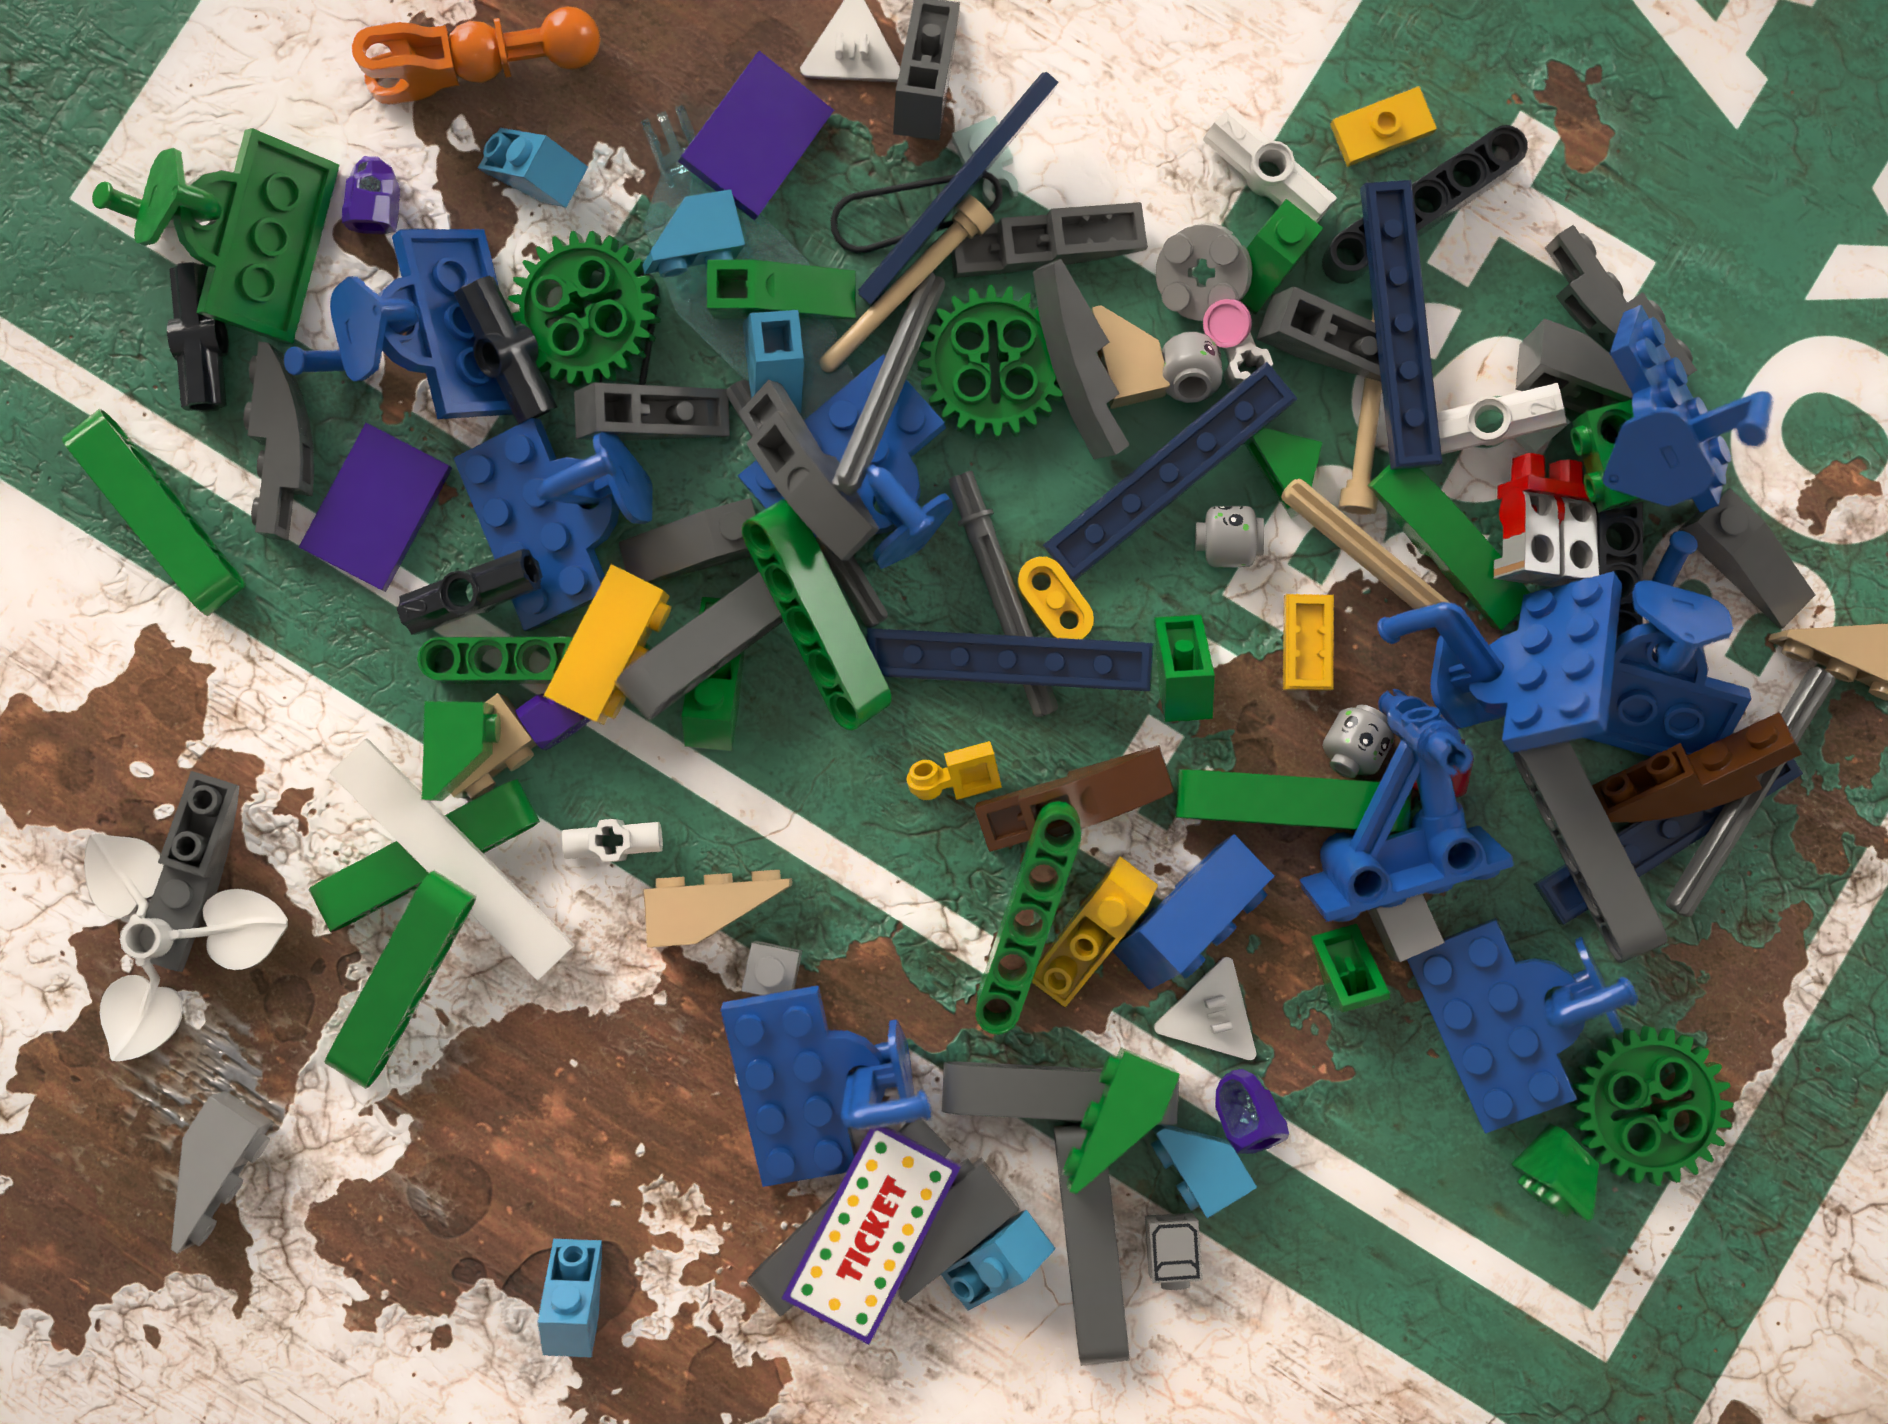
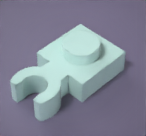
M995 116L952 133V141L963 165L998 125ZM1008 146L987 172L992 173L999 180L1000 184L1005 185L1009 189L1012 198L1018 196V181L1011 172L1003 169V167L1013 164V156ZM983 178V198L990 207L995 199V194L992 191L994 186L988 179Z

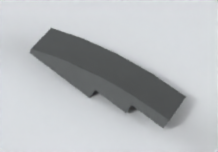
M1142 202L1053 208L1049 210L1047 215L1001 218L997 224H992L981 236L976 234L972 239L966 237L951 252L954 278L1036 270L1059 259H1062L1065 265L1146 251L1148 245Z
M1059 259L1033 271L1039 317L1051 364L1071 417L1093 459L1114 456L1130 444L1106 403L1120 393L1096 352L1110 342L1062 259Z

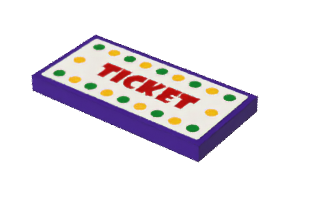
M888 1126L870 1128L795 1270L782 1299L870 1345L961 1165Z

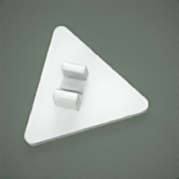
M844 0L803 62L800 71L804 78L898 82L900 67L865 1Z
M1223 957L1154 1024L1156 1033L1246 1060H1253L1256 1057V1050L1233 960L1229 957Z

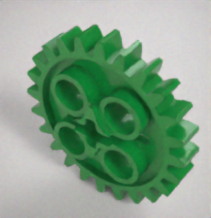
M571 231L569 245H566L563 240L554 236L552 237L554 251L549 253L542 247L537 246L536 251L540 261L534 264L531 261L524 260L522 263L529 272L528 277L513 278V281L523 288L521 294L508 296L509 301L519 306V311L512 313L516 324L526 325L534 334L539 352L535 362L543 373L550 369V378L561 382L567 374L568 383L579 387L583 376L587 384L599 383L600 373H602L606 379L614 382L616 381L615 367L620 366L628 372L633 371L629 357L634 354L640 358H645L646 354L639 344L642 340L651 342L656 340V337L646 330L647 324L661 322V318L649 312L650 307L661 303V298L655 294L647 293L649 289L657 284L656 279L650 275L641 276L644 273L642 266L644 261L640 258L632 261L635 251L627 245L618 250L619 241L610 235L602 243L601 236L594 231H590L584 242L580 234ZM604 268L605 279L603 283L597 288L591 289L589 283L590 276L595 270ZM561 286L563 292L562 299L557 305L549 307L547 301L549 293L555 287ZM619 290L622 292L621 297L610 300ZM588 301L591 304L585 307L586 316L582 318L577 314L584 311L583 302ZM620 311L622 314L621 325L614 332L608 333L606 329L608 317L612 313ZM554 318H559V320H557L555 323L552 324L550 328H548L547 324L550 320ZM577 329L579 331L578 344L572 350L566 351L564 347L565 337L570 331Z
M989 285L986 298L980 299L974 288H970L968 303L964 304L954 295L951 297L953 309L951 314L941 308L936 310V316L941 326L929 324L926 334L933 341H923L919 347V351L930 356V358L918 361V371L931 373V375L921 380V389L936 390L929 398L930 407L944 403L945 407L942 411L941 419L945 422L954 415L959 417L958 432L961 433L971 423L975 425V437L977 439H980L985 427L992 428L995 440H999L1002 427L1008 426L1014 437H1018L1020 431L1019 422L1024 421L1030 428L1035 429L1037 427L1036 411L1047 417L1052 413V408L1047 399L1061 401L1063 394L1054 385L1059 383L1051 364L1038 307L1034 310L1029 308L1030 293L1027 292L1018 302L1013 300L1012 286H1008L1002 298L996 297L993 285ZM990 322H994L997 325L998 361L1001 362L999 369L1000 402L997 404L991 401L990 365L987 363L989 357L988 324ZM1019 329L1027 334L1029 342L1020 348L1011 347L1005 342L1004 335L1009 330ZM972 331L981 337L982 343L976 349L966 350L959 346L956 339L961 333ZM1015 375L1024 376L1030 381L1032 388L1026 394L1017 395L1008 390L1006 381ZM973 377L979 379L984 384L985 389L980 395L969 397L959 390L958 385L965 378Z
M1643 1025L1639 1038L1635 1030L1625 1028L1623 1029L1624 1043H1621L1615 1037L1607 1036L1605 1041L1608 1052L1605 1053L1594 1048L1590 1050L1592 1057L1597 1062L1594 1067L1583 1064L1579 1065L1578 1068L1588 1076L1586 1083H1572L1574 1089L1584 1093L1583 1100L1570 1103L1571 1108L1584 1112V1117L1578 1119L1573 1125L1577 1129L1590 1131L1581 1143L1589 1149L1600 1146L1594 1159L1603 1165L1612 1160L1610 1166L1611 1173L1621 1177L1628 1170L1629 1180L1638 1184L1641 1183L1646 1173L1649 1183L1660 1186L1664 1172L1670 1181L1680 1183V1168L1693 1175L1699 1174L1695 1159L1701 1158L1712 1163L1714 1158L1707 1147L1710 1143L1723 1147L1726 1144L1716 1134L1717 1128L1732 1127L1731 1122L1720 1117L1722 1110L1734 1107V1103L1720 1099L1719 1093L1731 1087L1730 1083L1714 1080L1713 1077L1719 1073L1722 1065L1715 1062L1704 1063L1710 1050L1701 1046L1691 1050L1693 1045V1038L1691 1036L1682 1034L1675 1041V1030L1663 1027L1657 1037L1654 1027ZM1671 1063L1675 1069V1078L1670 1085L1663 1087L1659 1074L1664 1065ZM1625 1076L1629 1081V1092L1625 1098L1616 1100L1613 1095L1614 1083L1620 1077ZM1688 1090L1692 1093L1691 1097L1685 1100L1654 1104L1651 1106L1652 1114L1642 1110H1634L1621 1115L1616 1120L1611 1118L1612 1113L1618 1110L1649 1106L1652 1104L1651 1096L1662 1100H1670L1686 1093ZM1686 1110L1689 1115V1125L1685 1131L1677 1134L1674 1129V1119L1679 1112ZM1640 1123L1644 1131L1643 1139L1638 1145L1630 1147L1627 1139L1628 1131L1633 1125Z

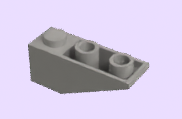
M227 1091L209 1096L182 1139L171 1250L177 1254L194 1244L197 1246L202 1245L209 1237L217 1223L212 1218L221 1203L226 1205L233 1199L243 1183V1179L239 1177L248 1161L254 1163L264 1152L270 1141V1138L265 1134L273 1121Z

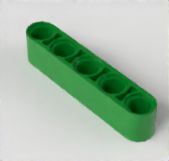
M99 408L62 437V441L69 452L184 595L200 612L210 616L246 587V583L237 570L124 430L107 412Z
M785 499L776 502L746 520L742 525L744 542L832 717L846 730L853 731L890 705L892 701L891 692L812 530Z
M437 637L428 640L422 645L418 652L417 661L420 670L425 676L446 684H550L573 637ZM648 643L644 646L649 651L653 648ZM451 649L454 655L453 666L445 673H438L434 663L435 657L440 651ZM491 649H499L502 654L501 666L495 672L486 673L482 667L483 656ZM538 649H547L550 653L549 666L543 672L533 673L529 666L530 656Z
M1180 769L1178 770L1176 818L1357 830L1380 782ZM1412 789L1390 832L1399 833L1410 829Z
M518 779L507 782L445 815L483 854L540 823ZM395 841L319 881L308 890L329 931L334 932L413 892L419 887L429 872Z
M1056 801L1048 803L1037 816L977 991L975 1014L977 1023L984 1031L990 1034L1000 1035L1007 1033L1015 1027L1019 1020L1081 842L1082 831L1079 814L1072 805L1066 802ZM1057 819L1065 820L1073 827L1069 834L1060 838L1051 836L1045 828L1051 821ZM1039 865H1049L1057 872L1053 879L1046 882L1035 880L1030 873L1032 869ZM1023 910H1033L1041 916V919L1035 925L1023 926L1017 922L1015 917ZM1014 954L1022 957L1025 960V964L1019 969L1011 970L1003 967L1000 961L1005 956ZM992 999H1003L1010 1007L1005 1012L993 1013L986 1008L985 1004Z
M435 870L426 876L414 893L325 1058L324 1063L365 1089H368L374 1083L391 1057L476 901L474 894Z

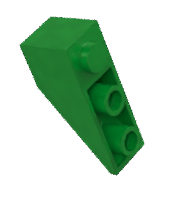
M707 260V309L714 319H746L750 313L798 310L799 319H856V271L764 260Z
M702 597L699 615L722 598ZM744 651L685 694L681 716L685 747L732 751L739 710Z
M1120 1047L1117 1057L1108 1056L1099 1078V1082L1105 1084L1099 1103L1090 1101L1080 1127L1086 1130L1087 1133L1080 1149L1071 1148L1062 1171V1175L1069 1177L1066 1185L1070 1192L1077 1194L1162 1121L1180 1076L1178 1071Z
M1550 1123L1511 1163L1522 1175L1517 1180V1183L1538 1203L1541 1201L1551 1210L1556 1209L1565 1218L1574 1214L1589 1222L1594 1216L1599 1163L1564 1129Z

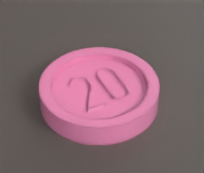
M1223 299L1213 303L1207 309L1203 319L1205 334L1217 346L1224 348L1242 343L1248 337L1252 326L1249 310L1243 303L1234 299Z

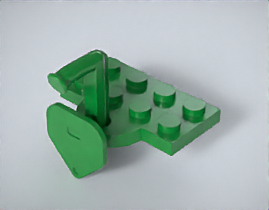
M250 128L244 131L234 172L224 170L196 176L186 184L182 152L176 148L162 150L155 158L148 175L142 200L113 188L111 183L104 181L99 183L94 189L92 203L98 209L107 208L135 219L134 239L136 243L144 246L157 243L165 228L175 227L180 243L191 257L208 266L196 313L283 344H293L340 164ZM207 221H209V223L206 224V225H201V224H199V223H202V222H207Z

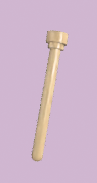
M968 194L955 207L957 213L952 217L954 223L820 358L819 365L824 372L830 373L835 371L966 237L972 239L976 234L981 236L995 222L993 216L983 204Z
M1373 312V314H1372V321H1373V322H1375V321H1374V312ZM1364 377L1352 479L1347 480L1346 487L1341 489L1338 507L1343 512L1358 515L1375 514L1378 505V498L1368 487V484L1371 482L1382 385L1380 381Z

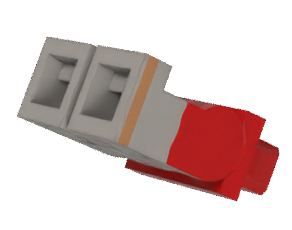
M1526 453L1512 458L1511 481L1497 486V500H1502L1499 508V518L1503 526L1502 558L1494 560V579L1556 587L1599 575L1597 514L1595 506L1589 500L1585 491L1582 462L1559 460L1549 464L1550 478H1545L1544 455Z

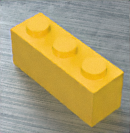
M611 564L544 696L602 725L605 724L608 717L615 719L624 705L626 696L614 682L628 666L649 651L644 646L653 630L660 632L666 623L671 611V606L666 604L670 596L664 590Z

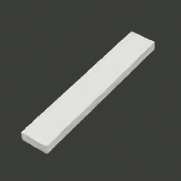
M368 738L363 739L329 772L429 873L435 870L476 896V901L470 914L537 981L574 946L431 801L421 800L422 792Z

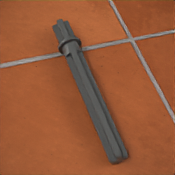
M973 471L948 479L962 517V519L957 521L958 526H964L1004 635L1033 637L996 537V531L990 517L994 514L993 509H986ZM1023 684L1032 712L1036 717L1048 715L1058 709V703L1051 686Z

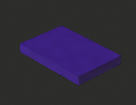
M758 51L681 155L678 162L716 192L731 189L735 206L755 221L834 109L766 55Z
M365 423L304 535L299 548L386 592L453 468L386 432Z

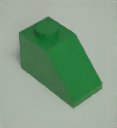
M1287 199L1284 200L1246 248L1252 262V279L1247 293L1240 302L1255 315L1304 257L1323 230L1322 226Z
M1202 614L1154 617L1159 694L1165 722L1213 719L1215 673Z
M425 701L421 800L444 801L493 754V743H498L501 735V719L499 714H494V705L485 702Z

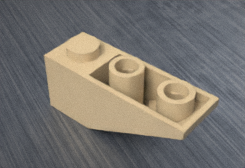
M1888 624L1789 629L1770 635L1768 641L1783 647L1781 653L1786 657L1804 663H1809L1810 660L1826 666V671L1831 673L1835 679L1845 682H1853L1855 679L1870 686V694L1888 701Z
M780 870L751 872L752 881L734 883L732 873L703 875L704 885L685 886V877L657 878L656 888L643 889L647 948L700 943L791 887L792 878L781 879Z

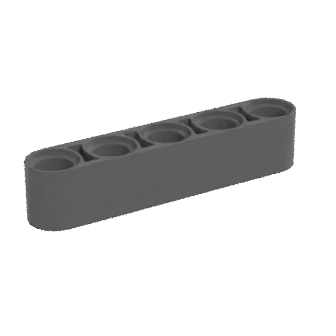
M760 572L638 658L617 677L614 682L646 720L649 721L784 622Z
M1569 741L1513 752L1518 771L1613 957L1619 963H1623L1666 944L1667 935L1664 926Z
M944 1062L941 1111L958 1115L1082 1121L1090 1101L1099 1103L1105 1087V1084L1099 1082L1102 1069L981 1062ZM1179 1078L1163 1119L1157 1125H1174L1178 1123Z
M923 1119L906 1123L897 1131L945 1157L951 1151L947 1144ZM835 1193L765 1259L746 1280L780 1317L794 1306L783 1300L782 1296Z
M1081 1123L1054 1126V1140L1080 1366L1129 1361V1346L1109 1168L1107 1167L1077 1194L1068 1190L1066 1183L1069 1177L1062 1175L1071 1148L1080 1149L1087 1133L1086 1130L1080 1128Z

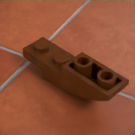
M1778 712L1689 755L1681 743L1617 774L1609 776L1592 785L1610 822L1661 820L1711 809L1759 791L1763 788L1757 778L1758 775L1802 755L1782 715Z
M1160 745L1069 771L1067 777L977 802L974 809L988 850L991 852L1029 841L1037 816L1048 803L1060 801L1072 805L1079 814L1081 829L1158 800L1173 793L1174 788ZM1057 819L1051 821L1045 830L1053 837H1060L1069 834L1073 827L1069 822Z

